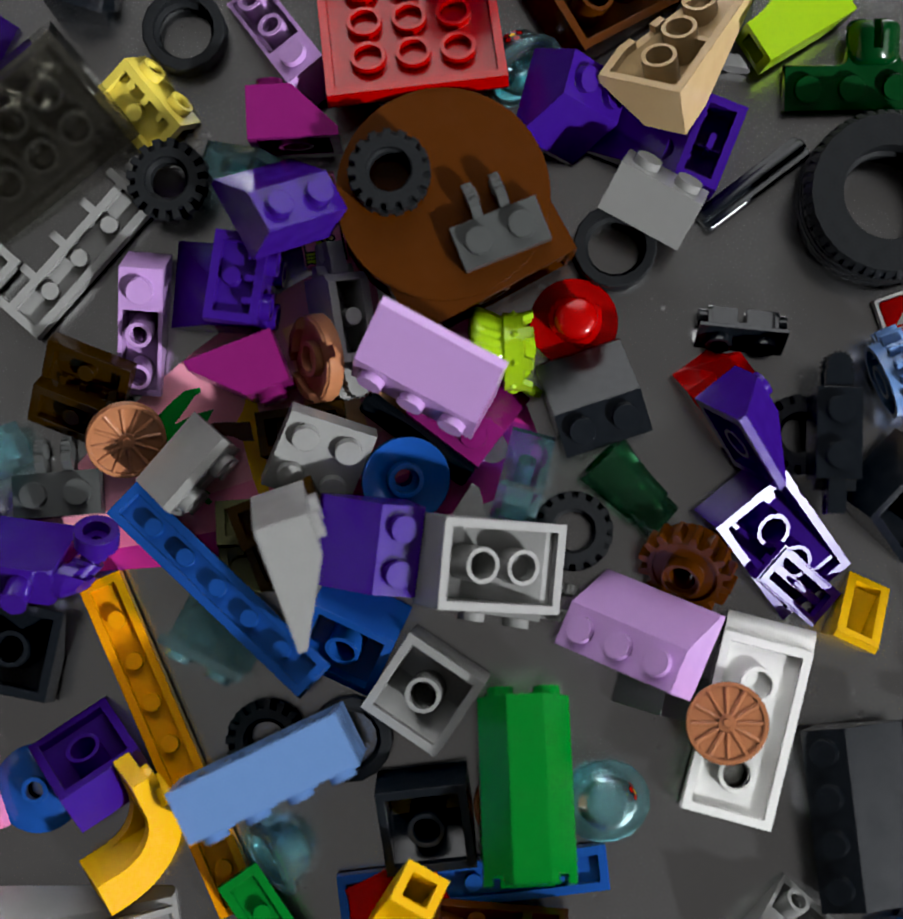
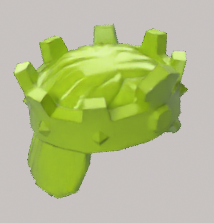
M478 306L473 307L469 314V341L508 362L502 378L503 390L510 394L522 392L540 398L543 391L533 384L532 381L526 379L535 367L536 342L534 327L526 326L534 318L533 310L517 313L513 310L510 313L502 312L500 316L490 310Z

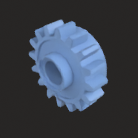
M893 324L870 335L872 343L865 347L864 357L870 379L885 410L892 418L901 416L903 420V330L901 327L897 328L896 324Z

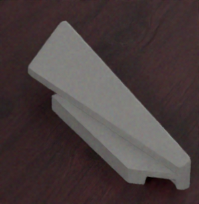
M92 885L0 886V919H181L177 892L173 885H153L140 898L111 916Z

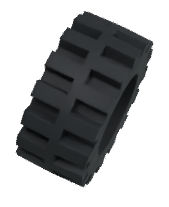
M383 128V132L379 133L372 131L368 133V137L365 140L360 139L356 143L354 152H351L349 156L347 171L350 188L357 201L364 205L366 210L372 213L377 212L380 216L388 217L389 214L400 216L404 215V212L409 209L410 211L415 209L417 204L425 198L431 180V166L425 148H422L420 145V141L414 136L412 138L408 136L407 132L400 129L398 132L391 131V128ZM388 154L397 155L402 158L409 168L408 180L401 188L394 191H383L377 188L370 179V169L374 161Z
M580 491L562 492L548 499L540 507L534 522L556 523L560 516L569 512L579 513L586 517L591 525L592 533L590 540L586 546L579 550L565 549L563 568L565 571L585 570L597 564L607 554L613 540V521H611L607 508L597 498Z

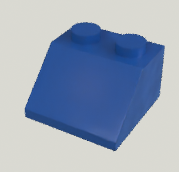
M322 586L316 596L309 644L332 665L323 676L368 696L383 672L412 610V606L392 596L368 595Z

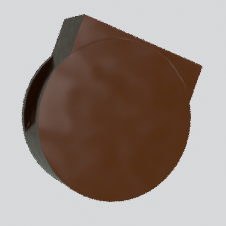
M449 87L427 88L404 94L389 101L372 113L359 126L343 153L337 173L336 189L348 209L339 223L353 261L360 271H364L369 282L380 292L446 329L468 319L473 307L478 306L486 309L572 263L577 247L551 201L548 168L536 139L513 112L487 96L465 89ZM383 128H391V131L398 132L400 129L407 132V135L411 138L414 136L420 141L422 148H425L431 166L430 186L425 198L417 204L415 209L412 211L409 209L404 212V215L400 216L389 214L388 217L380 216L377 212L372 213L366 210L365 206L355 198L348 180L347 167L349 165V156L351 152H354L356 143L360 139L365 140L368 137V133L372 131L376 133L383 132ZM388 154L379 157L374 161L370 169L371 181L377 188L383 191L398 190L406 183L409 177L408 165L397 155ZM497 171L507 192L510 204L533 195L536 196L552 240L466 274L449 233V228L472 220L460 185L471 182L478 193L479 203L483 215L499 209L487 183V175Z

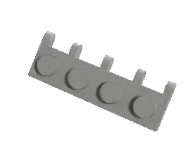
M111 167L104 174L115 184L96 206L83 197L78 204L89 213L67 239H64L55 230L50 233L49 237L60 247L37 272L26 263L19 268L30 280L11 302L4 295L0 294V307L40 341L150 218L133 203L132 200L134 198L128 194L127 186L130 184Z

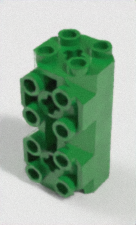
M553 684L532 686V692L515 694L514 687L512 686L487 687L484 697L477 698L476 746L477 770L479 773V825L483 888H492L494 886V879H500L501 888L553 887L556 883H561V876H565V886L578 884L569 695H560V686Z

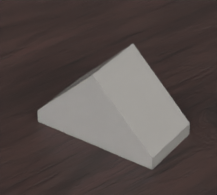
M618 672L611 701L655 715L685 721L687 709L691 703L621 672ZM700 678L692 699L697 693L708 686V679Z

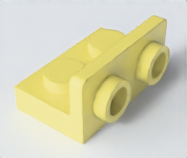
M146 56L124 58L92 93L137 149L141 148L144 144L147 147L152 146V141L160 139L163 142H166L167 138L176 139L183 130L194 129L200 123L198 117L193 113L191 102L183 94L174 90L164 78L165 72L156 61Z

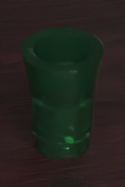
M626 439L610 444L584 469L578 478L601 495L632 526L636 525L647 537L653 530L658 531L678 510L677 505L667 497L668 492L637 457Z

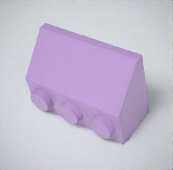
M383 296L354 356L351 375L356 377V381L368 391L374 393L382 391L395 398L397 404L407 412L415 415L422 413L437 421V425L446 433L456 437L463 435L472 439L497 395L508 362L396 301Z
M607 569L572 600L554 643L691 702L726 617Z

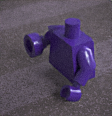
M102 515L87 516L80 519L75 525L0 516V607L7 613L17 615L26 610L28 603L49 606L54 604L58 598L62 599L90 588L97 579L94 576L104 567L103 562L119 548L120 529L118 524L112 518Z

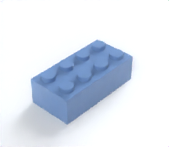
M342 700L179 778L165 793V797L188 845L190 846L202 840L205 846H209L230 835L229 829L240 821L245 820L247 826L253 825L272 815L271 809L286 799L289 806H292L314 795L313 789L328 779L333 786L357 774L356 768L360 766L366 748Z

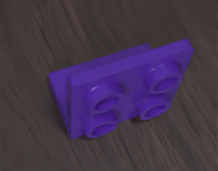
M216 228L202 312L204 321L247 326L254 333L267 328L277 331L281 315L280 304H275L277 288L284 287L287 276V261L282 260L281 252L252 260L237 231Z

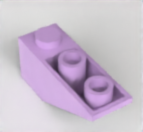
M231 0L226 4L287 83H291L316 106L327 98L322 54L279 0Z
M128 251L118 266L117 356L137 363L130 392L132 395L161 397L163 393L172 300L173 254Z

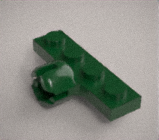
M886 18L850 21L846 26V49L842 62L831 65H782L781 110L903 109V62L899 55L901 29L899 23Z

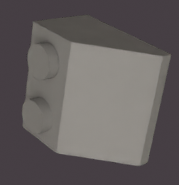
M629 149L597 208L677 251L701 210L709 191L702 188V183L694 176L684 172L676 174L663 167L662 161L655 155L643 150L636 152Z
M417 624L409 632L362 703L361 708L436 758L487 683L491 674Z

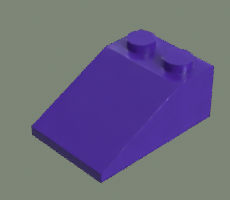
M741 470L697 506L694 511L708 529L718 534L727 547H731L733 550L731 553L732 560L738 562L739 569L776 614L784 620L793 611L749 574L754 567L760 569L763 566L764 562L761 559L766 553L771 556L776 551L773 545L778 539L828 582L851 563L787 470V485L781 490ZM787 558L781 563L787 571L814 594L821 589ZM775 571L769 577L771 581L800 606L807 601L806 598Z

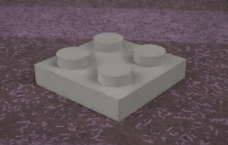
M292 401L262 472L261 485L276 489L311 475L320 497L321 493L353 495L364 465L378 438L377 428Z

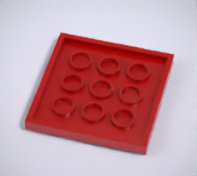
M317 0L328 108L391 101L404 94L427 88L449 87L476 91L509 87V76L497 0Z

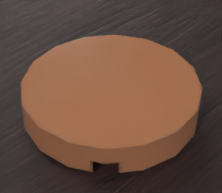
M323 313L304 315L305 317H299L294 322L289 335L288 352L290 361L297 360L298 371L293 372V379L301 395L310 403L330 402L339 395L343 385L345 368L343 348L335 326Z

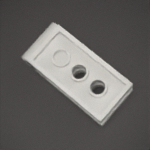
M728 609L708 686L719 682H735L753 690L761 698L767 709L769 733L762 749L753 758L742 763L746 768V778L742 784L734 787L728 786L723 779V770L726 765H719L708 761L692 748L679 806L683 809L771 832L813 661L817 631Z

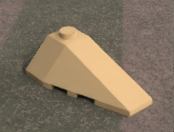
M681 0L682 7L666 19L658 16L649 23L650 31L640 39L634 41L629 38L618 46L599 72V83L645 126L686 135L708 102L753 0Z

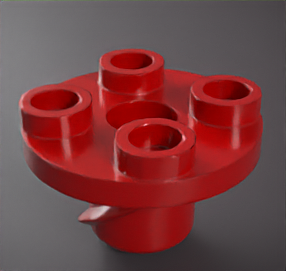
M571 278L555 282L544 289L533 304L534 318L529 323V327H534L538 352L548 360H553L616 338L618 330L616 307L610 296L601 287L593 285L590 281Z

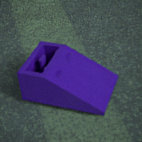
M711 93L705 108L687 134L683 135L645 126L623 105L618 125L588 150L587 153L620 165L629 149L636 152L639 150L647 151L658 157L662 161V166L676 174L684 172L697 178L702 183V188L709 191L706 198L709 201L718 187L749 108Z

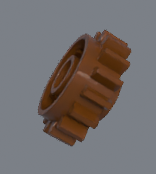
M680 521V523L672 526L669 523H664L659 532L653 530L638 555V558L642 561L638 567V573L648 575L644 584L657 587L659 590L696 605H701L712 611L715 603L722 606L728 595L731 594L738 579L734 575L738 568V562L732 561L731 553L733 550L731 547H727L718 534L704 526Z

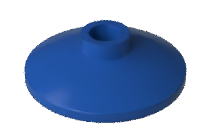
M415 436L392 438L378 446L367 459L361 478L364 496L407 499L426 507L425 512L434 513L442 505L450 485V471L443 454L429 441ZM403 469L409 470V478L405 482L397 483L395 481L398 471Z
M28 744L13 751L0 765V792L13 826L30 833L50 832L65 825L71 820V816L59 801L28 749L32 744ZM31 782L41 784L43 793L40 798H34L29 794L28 787Z

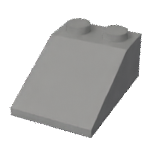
M303 480L250 497L253 533L298 654L308 651L323 556L320 538L327 536L323 521L324 514L317 493L308 494Z
M425 512L416 593L413 603L436 610L559 615L567 525Z

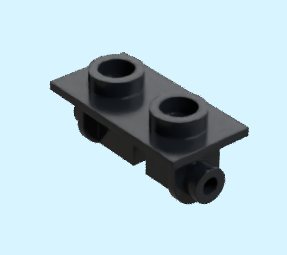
M707 305L706 309L698 308L696 325L699 327L694 340V347L707 348L712 352H749L759 357L781 356L790 334V330L787 329V317L779 316L778 311L747 309L745 323H739L738 308Z

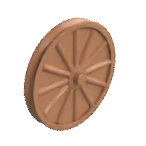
M120 401L105 406L92 417L85 433V446L91 462L101 472L116 478L139 476L167 444L166 430L158 414L150 407L134 401Z
M735 682L714 683L702 689L692 699L685 718L686 733L693 748L703 758L719 765H737L753 758L764 746L769 733V716L761 698L750 688Z

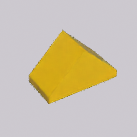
M849 571L839 590L841 595L834 602L821 634L858 651L875 655L880 645L890 589Z

